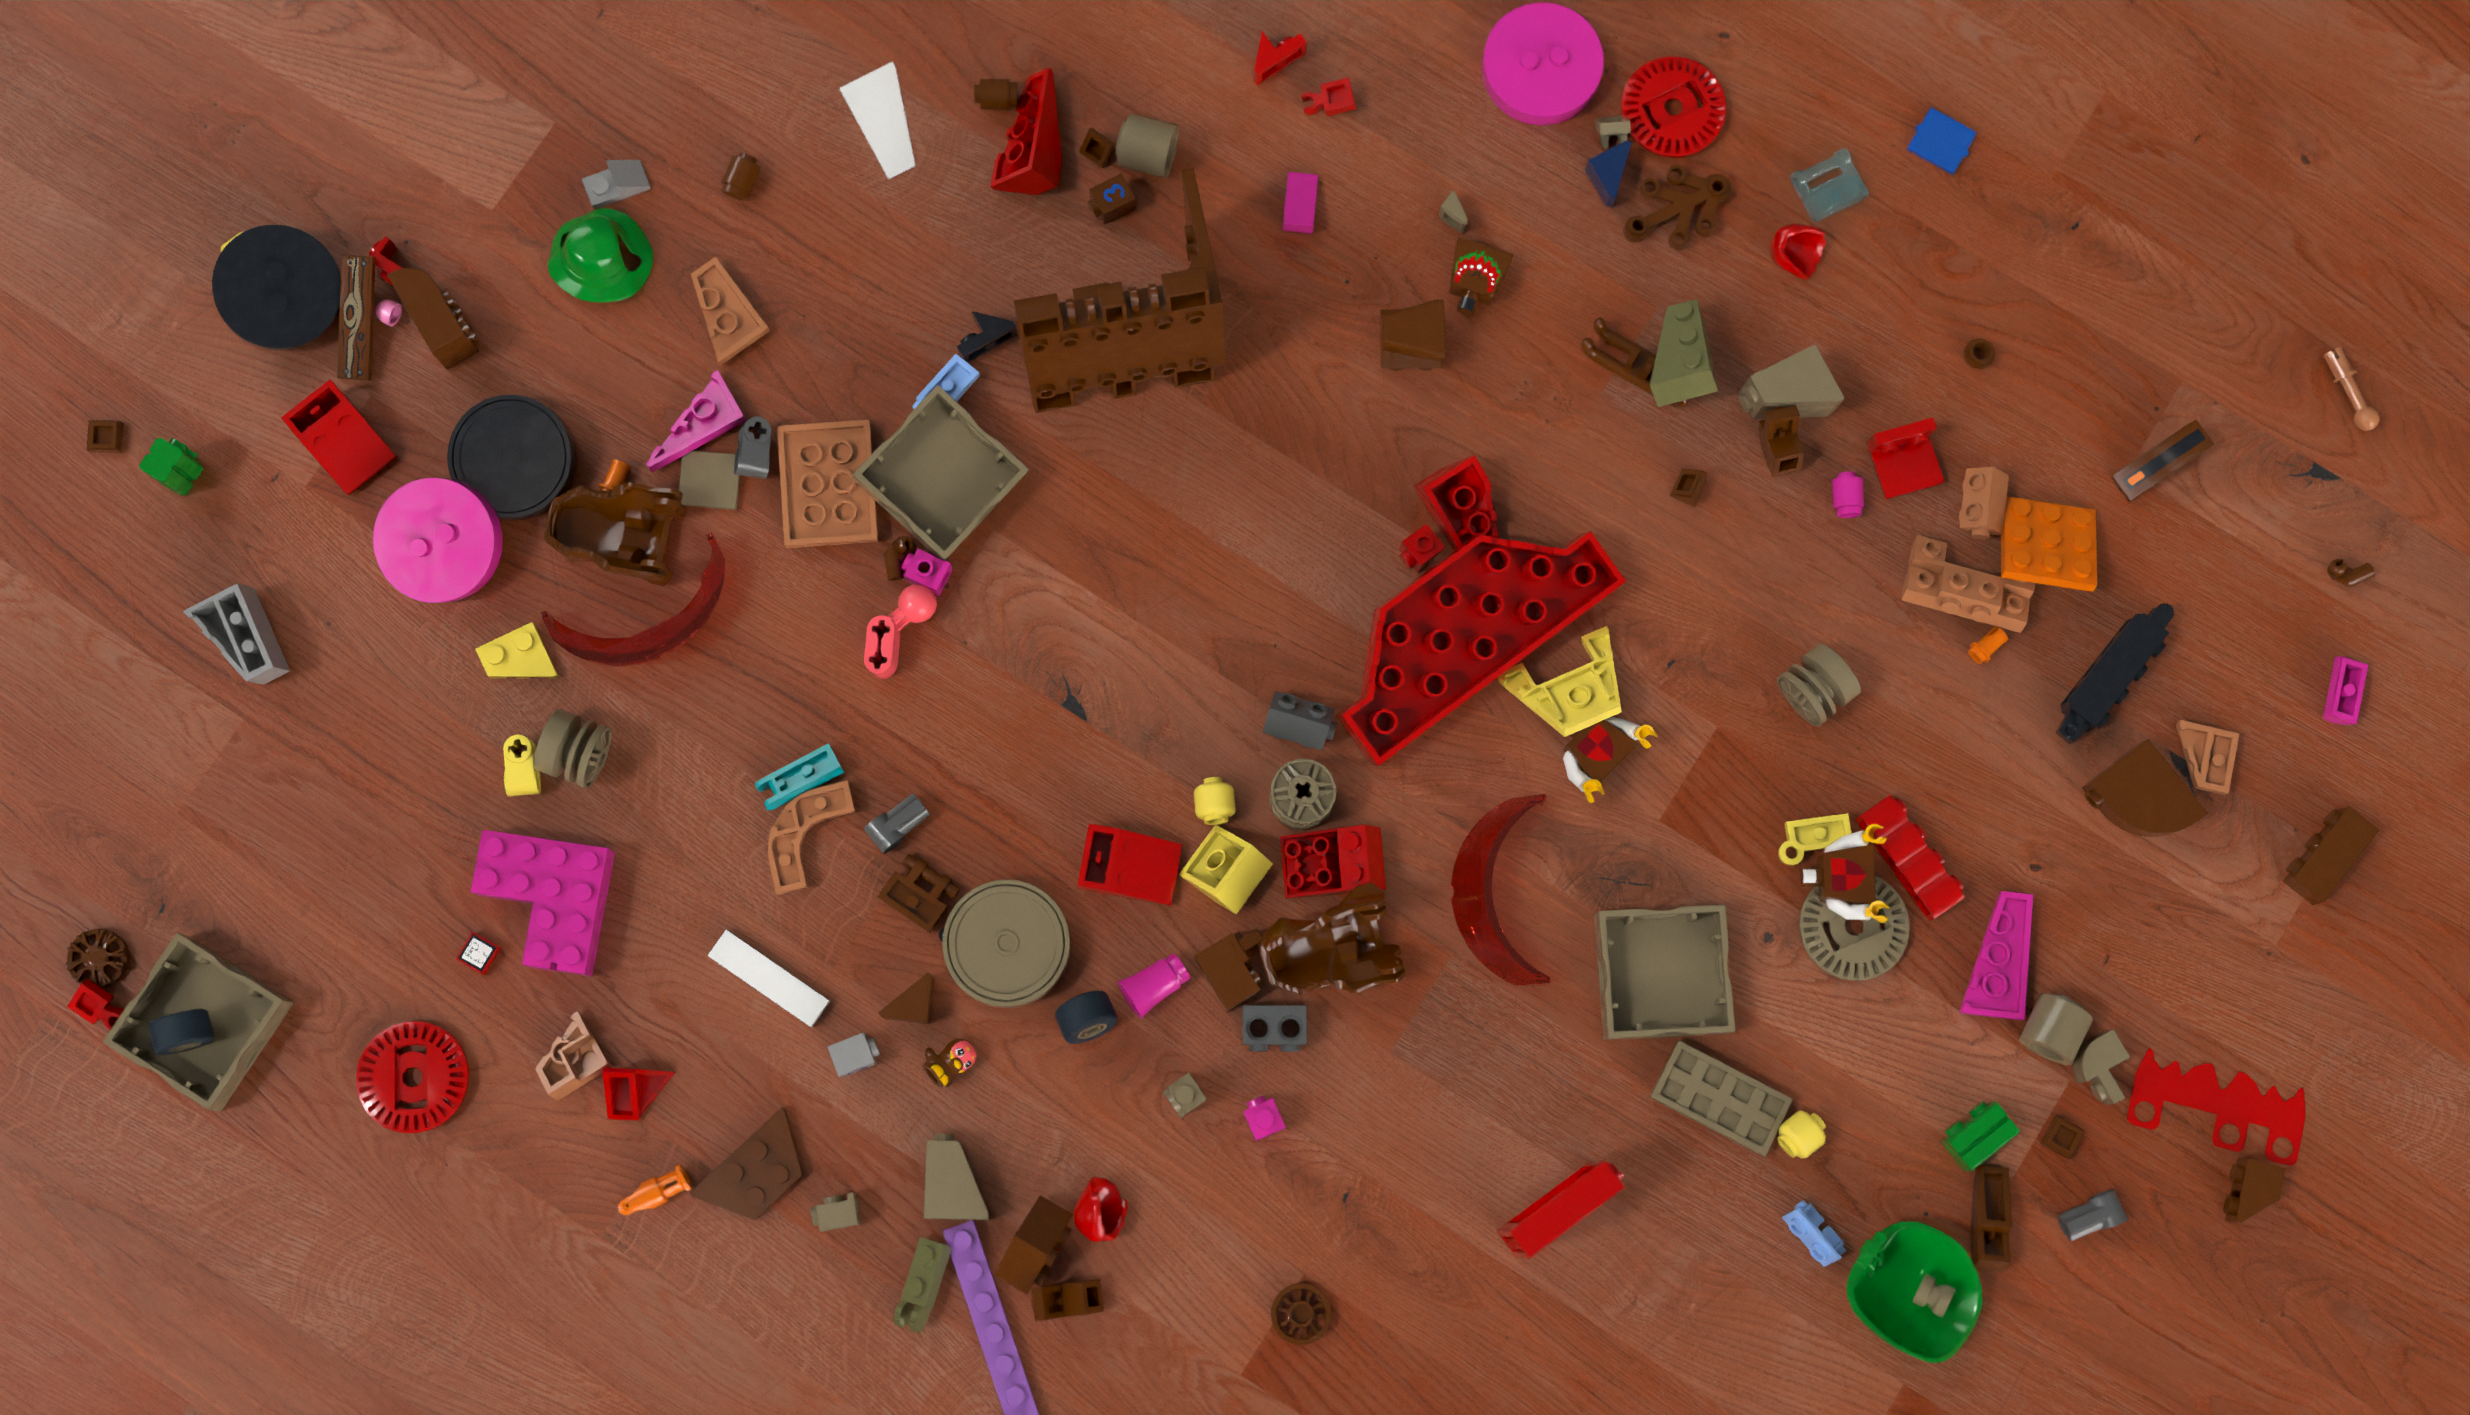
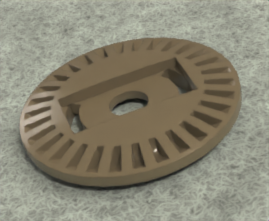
M1875 876L1876 901H1882L1890 907L1879 909L1881 916L1888 918L1883 923L1884 930L1880 929L1879 922L1871 917L1869 920H1861L1863 930L1859 935L1849 934L1845 929L1847 919L1830 910L1826 903L1819 901L1818 887H1814L1809 892L1800 912V937L1809 957L1823 971L1839 979L1862 981L1887 972L1901 958L1909 939V917L1900 895L1886 881ZM1823 922L1828 923V932L1833 942L1838 946L1837 951L1831 946L1827 938Z

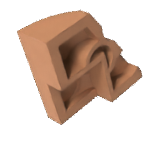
M578 1011L570 1017L573 1021L563 1036L556 1037L552 1043L550 1053L544 1056L535 1068L547 1094L557 1101L602 1074L603 1068L612 1067L597 1038Z

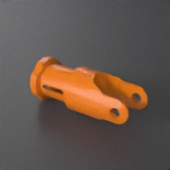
M678 1164L675 1166V1170L659 1178L654 1176L642 1182L632 1195L619 1203V1212L623 1215H630L638 1210L655 1209L667 1203L669 1197L683 1190H692L690 1178L683 1166ZM677 1180V1183L666 1187L667 1184Z

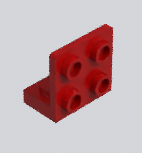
M1933 417L1875 433L1866 443L1885 499L1941 485L1944 482L1929 437L1937 429Z

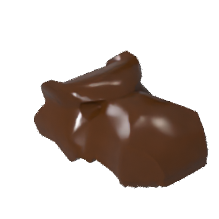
M626 482L625 484L613 487V490L607 491L577 486L573 490H569L552 500L545 525L544 540L571 562L590 559L606 572L642 578L649 583L665 586L672 579L673 571L668 570L667 564L663 562L672 518L685 517L687 511L681 505L683 493L674 489L650 487L633 482Z
M1372 883L1357 886L1348 893L1339 905L1326 910L1317 919L1298 920L1280 917L1266 931L1259 944L1262 963L1269 982L1300 995H1304L1316 988L1332 985L1336 989H1344L1356 994L1375 985L1395 983L1404 978L1406 975L1402 959L1398 958L1401 954L1400 947L1396 944L1383 945L1376 921L1382 919L1387 914L1383 890Z

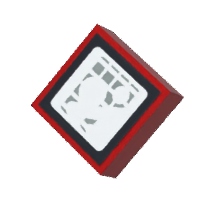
M471 932L456 960L480 974L486 975L501 947L475 932Z

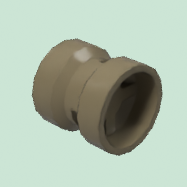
M1926 1273L1912 1302L1920 1307L1928 1303V1307L1931 1308L1932 1312L1942 1318L1956 1288L1948 1284H1939L1937 1286L1936 1278Z

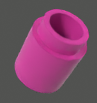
M1856 472L1838 473V478L1832 479L1833 510H1836L1837 517L1854 518L1862 515L1861 509L1864 508L1863 478L1857 477Z

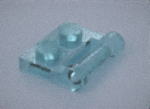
M1846 148L1836 151L1835 156L1804 171L1797 170L1790 174L1791 182L1814 223L1867 198L1870 194L1855 169ZM1837 167H1840L1843 174L1813 189H1810L1807 185L1808 181Z

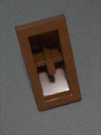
M926 973L879 1011V1015L885 1020L930 1024L935 979L930 973Z

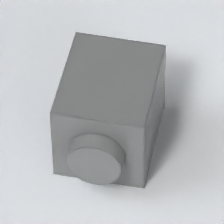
M865 1033L828 1046L838 1077L844 1078L878 1064L875 1057L880 1055L876 1041L874 1037L868 1039Z

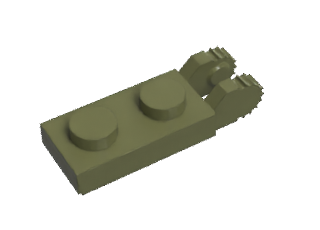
M919 1238L901 1296L902 1301L896 1306L893 1318L896 1326L905 1327L909 1323L911 1331L916 1333L923 1331L930 1310H933L952 1249L951 1246L928 1238Z

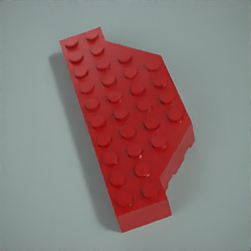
M1591 531L1581 533L1562 548L1493 538L1485 535L1472 537L1374 609L1361 697L1336 716L1369 762L1374 766H1379L1624 584L1626 580Z

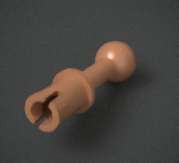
M2342 347L2334 349L2335 351L2324 354L2323 358L2335 377V380H2333L2334 384L2341 382L2356 411L2354 415L2355 425L2360 430L2370 431L2379 424V413L2376 409L2367 406L2352 377L2358 372L2350 366Z

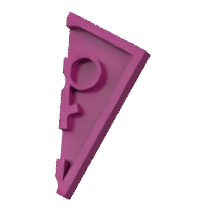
M718 370L712 373L710 376L712 380L701 394H696L690 407L683 411L671 427L670 431L672 433L661 447L658 445L651 453L649 461L646 462L651 473L746 421Z

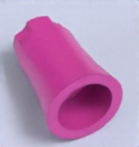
M1172 953L1165 959L1161 958L1136 974L1117 981V985L1131 1009L1141 1019L1164 998L1181 988V984L1187 982L1190 976L1178 956Z

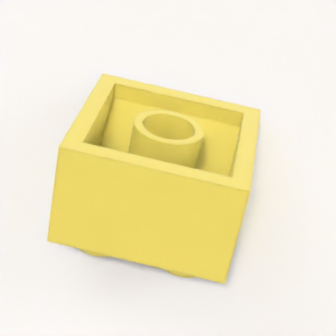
M1215 825L1179 875L1213 901L1237 914L1273 863L1252 844Z

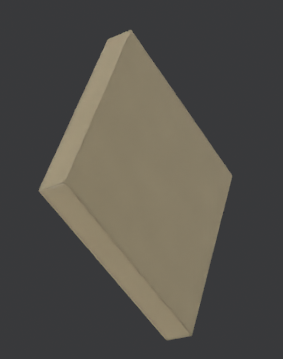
M691 451L683 455L679 491L683 493L681 505L737 510L740 475L734 474L736 454Z

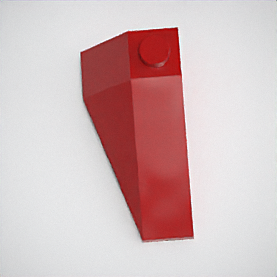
M1049 67L1027 78L1016 107L1019 115L1013 127H1008L1005 137L1009 139L1004 153H998L994 163L990 186L993 190L1039 195L1058 186L1062 155L1053 70Z
M1475 455L1445 466L1414 485L1428 512L1453 550H1456L1469 539L1478 535L1499 538L1496 523L1498 519L1496 510L1493 508L1490 493L1492 492L1491 484Z

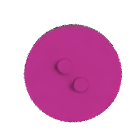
M1532 3L1510 11L1494 26L1488 36L1482 57V78L1490 98L1504 113L1527 124L1552 125L1576 116L1590 103L1603 73L1604 56L1598 35L1581 15L1558 4Z
M424 478L405 484L386 500L375 521L373 548L380 570L394 588L418 601L429 603L454 602L473 595L493 576L502 553V529L494 508L479 491L461 481L445 478Z

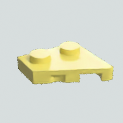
M533 622L475 649L489 678L506 679L507 677H516L518 679H530V677H548L549 679H556L559 677Z

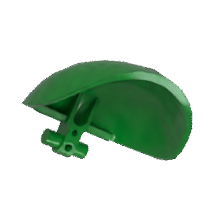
M1898 1222L1889 1225L1881 1232L1877 1231L1871 1240L1867 1239L1859 1250V1256L1851 1269L1846 1285L1847 1298L1852 1310L1870 1331L1895 1349L1930 1363L1947 1361L1956 1354L1976 1325L1982 1306L1981 1282L1976 1268L1965 1249L1942 1231L1918 1222ZM1926 1273L1936 1278L1937 1286L1939 1284H1948L1956 1288L1942 1318L1932 1312L1931 1308L1928 1307V1303L1920 1307L1912 1302Z

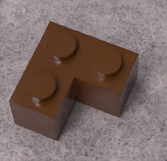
M1040 1195L1014 1235L994 1276L1026 1295L1034 1284L1040 1287L1049 1271L1048 1268L1044 1267L1045 1264L1050 1267L1060 1251L1055 1246L1057 1243L1063 1246L1072 1231L1068 1224L1073 1214Z

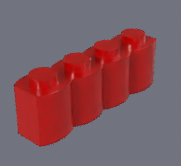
M1889 795L1855 819L1864 831L1871 824L1884 826V828L1875 830L1874 838L1885 837L1886 841L1883 844L1873 843L1886 864L1892 869L1904 889L1911 895L1922 914L1929 921L1934 920L1965 898L1962 893L1964 887L1956 876H1950L1943 867L1945 861L1941 854L1927 846L1924 841L1927 837L1922 828L1908 820L1906 816L1908 810L1899 798L1894 799Z

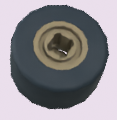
M1096 990L1075 996L1062 1004L1055 1012V1018L1064 1040L1070 1044L1084 1043L1100 1037L1116 1025L1118 1019L1108 994L1104 991Z
M205 1009L181 1011L160 1017L149 1023L154 1052L158 1055L188 1051L206 1045L214 1039L209 1014Z

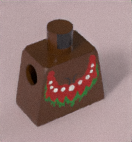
M1458 237L1454 250L1449 293L1460 297L1457 306L1458 312L1465 315H1474L1478 302L1485 305L1491 304L1510 267L1514 254Z

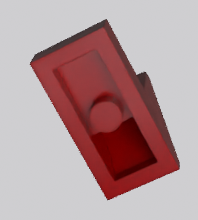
M1262 31L1254 68V82L1256 85H1259L1306 54L1307 41L1301 33L1293 38L1291 36L1286 37L1275 49Z

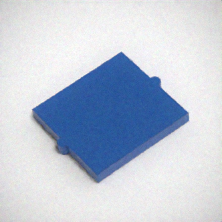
M1931 107L1921 125L1918 124L1916 126V134L1906 150L1953 175L1962 158L1968 155L1967 149L1977 132Z

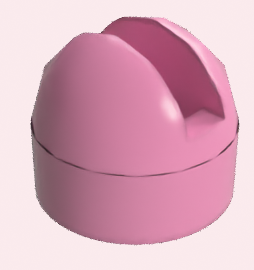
M385 299L376 305L375 313L382 323L394 326L399 321L403 308L401 304Z

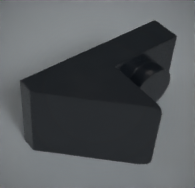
M972 311L973 320L981 333L978 335L976 333L967 335L960 341L961 344L957 346L959 356L967 363H970L1018 336L1016 325L1010 320Z

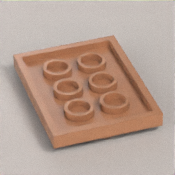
M870 419L777 426L785 548L878 542L876 501L852 480L854 472L872 454Z

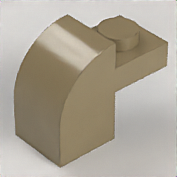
M2114 1029L2103 1031L2084 1042L2073 1061V1072L2077 1083L2090 1080L2092 1082L2090 1088L2093 1095L2098 1101H2103L2104 1105L2115 1104L2125 1098L2109 1071L2110 1068L2130 1058Z

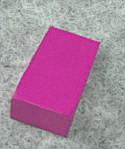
M1288 172L1283 231L1313 234L1318 175Z

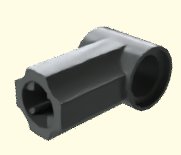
M913 793L888 813L884 812L874 818L865 826L864 831L882 854H885L899 845L905 839L904 835L928 818L930 813Z
M2115 1189L2094 1195L2088 1199L2087 1203L2057 1215L2060 1228L2069 1241L2078 1239L2100 1228L2104 1230L2114 1227L2128 1220Z

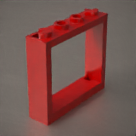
M1605 1160L1588 1162L1496 1231L1515 1257L1530 1259L1623 1190L1625 1187L1621 1180L1624 1179V1176L1613 1163L1609 1164Z

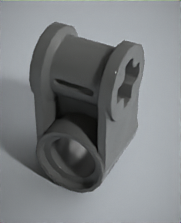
M752 417L741 427L734 461L735 475L767 478L770 465L771 426L766 419ZM753 427L756 428V433L761 434L757 439L754 438V433L749 432Z

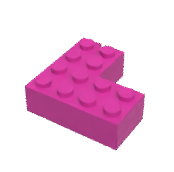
M482 830L471 893L481 897L533 904L522 965L529 968L561 971L563 973L592 977L615 852L608 848Z

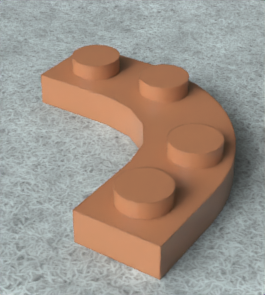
M848 780L818 787L800 794L784 807V810L771 828L768 839V860L776 895L808 888L801 857V845L805 834L821 821L856 812Z

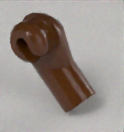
M908 536L895 539L884 553L888 581L903 579L901 563L914 548L913 540Z
M2335 559L2331 561L2327 569L2328 575L2332 580L2348 587L2375 576L2374 568L2370 563L2351 569L2347 567L2346 563L2343 564L2342 559Z

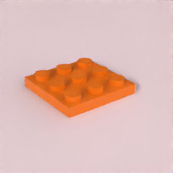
M2007 496L2003 534H2001V578L2094 592L2097 587L2096 510Z

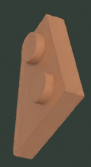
M2184 720L2178 721L2176 728L2193 787L2221 795L2229 794L2240 734Z

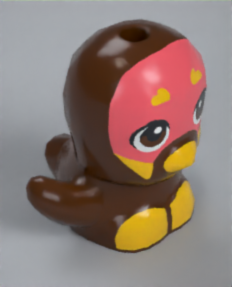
M956 1038L946 1045L939 1055L932 1048H927L925 1050L927 1061L922 1067L934 1084L941 1088L944 1086L949 1087L952 1084L953 1075H959L973 1066L976 1060V1051L969 1041Z

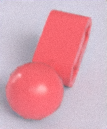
M913 584L904 588L898 599V608L888 617L883 615L876 616L868 623L864 664L877 678L887 679L893 676L897 670L900 630L909 622L921 623L930 619L936 611V596L930 588L921 584ZM886 626L890 631L889 633H884L882 638L878 635V632L884 631ZM883 657L887 662L882 663L880 668H878L875 662H880Z

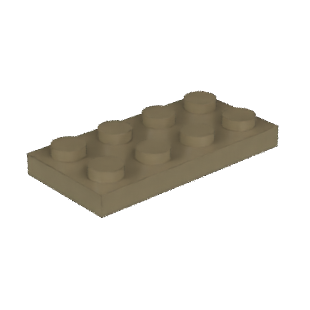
M1679 1040L1676 1041L1649 1097L1761 1156H1766L1793 1100Z

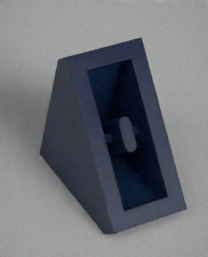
M1624 141L1589 159L1585 168L1586 174L1603 203L1612 208L1631 146L1629 141Z

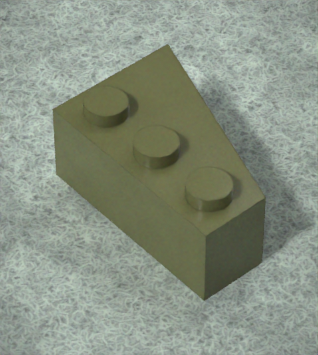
M1697 299L1667 307L1649 385L1658 407L1718 391L1706 323Z

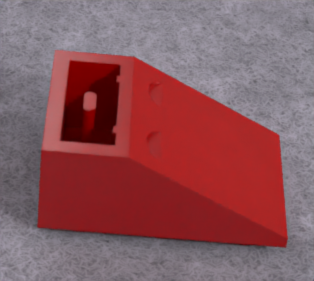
M331 379L281 417L299 441L348 496L397 458L343 391Z
M1089 823L1077 883L1078 889L1171 906L1183 844L1123 829Z
M1364 824L1280 836L1286 899L1348 894L1355 887L1366 883H1372L1381 890H1386L1381 827Z

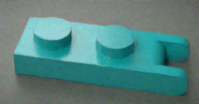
M828 743L758 780L755 783V787L759 792L771 788L774 796L764 802L766 809L771 811L793 800L800 794L812 790L844 773Z

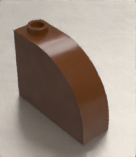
M2149 739L2137 744L2081 787L2086 793V800L2093 808L2099 809L2110 822L2120 829L2139 836L2160 837L2169 835L2195 824L2208 814Z

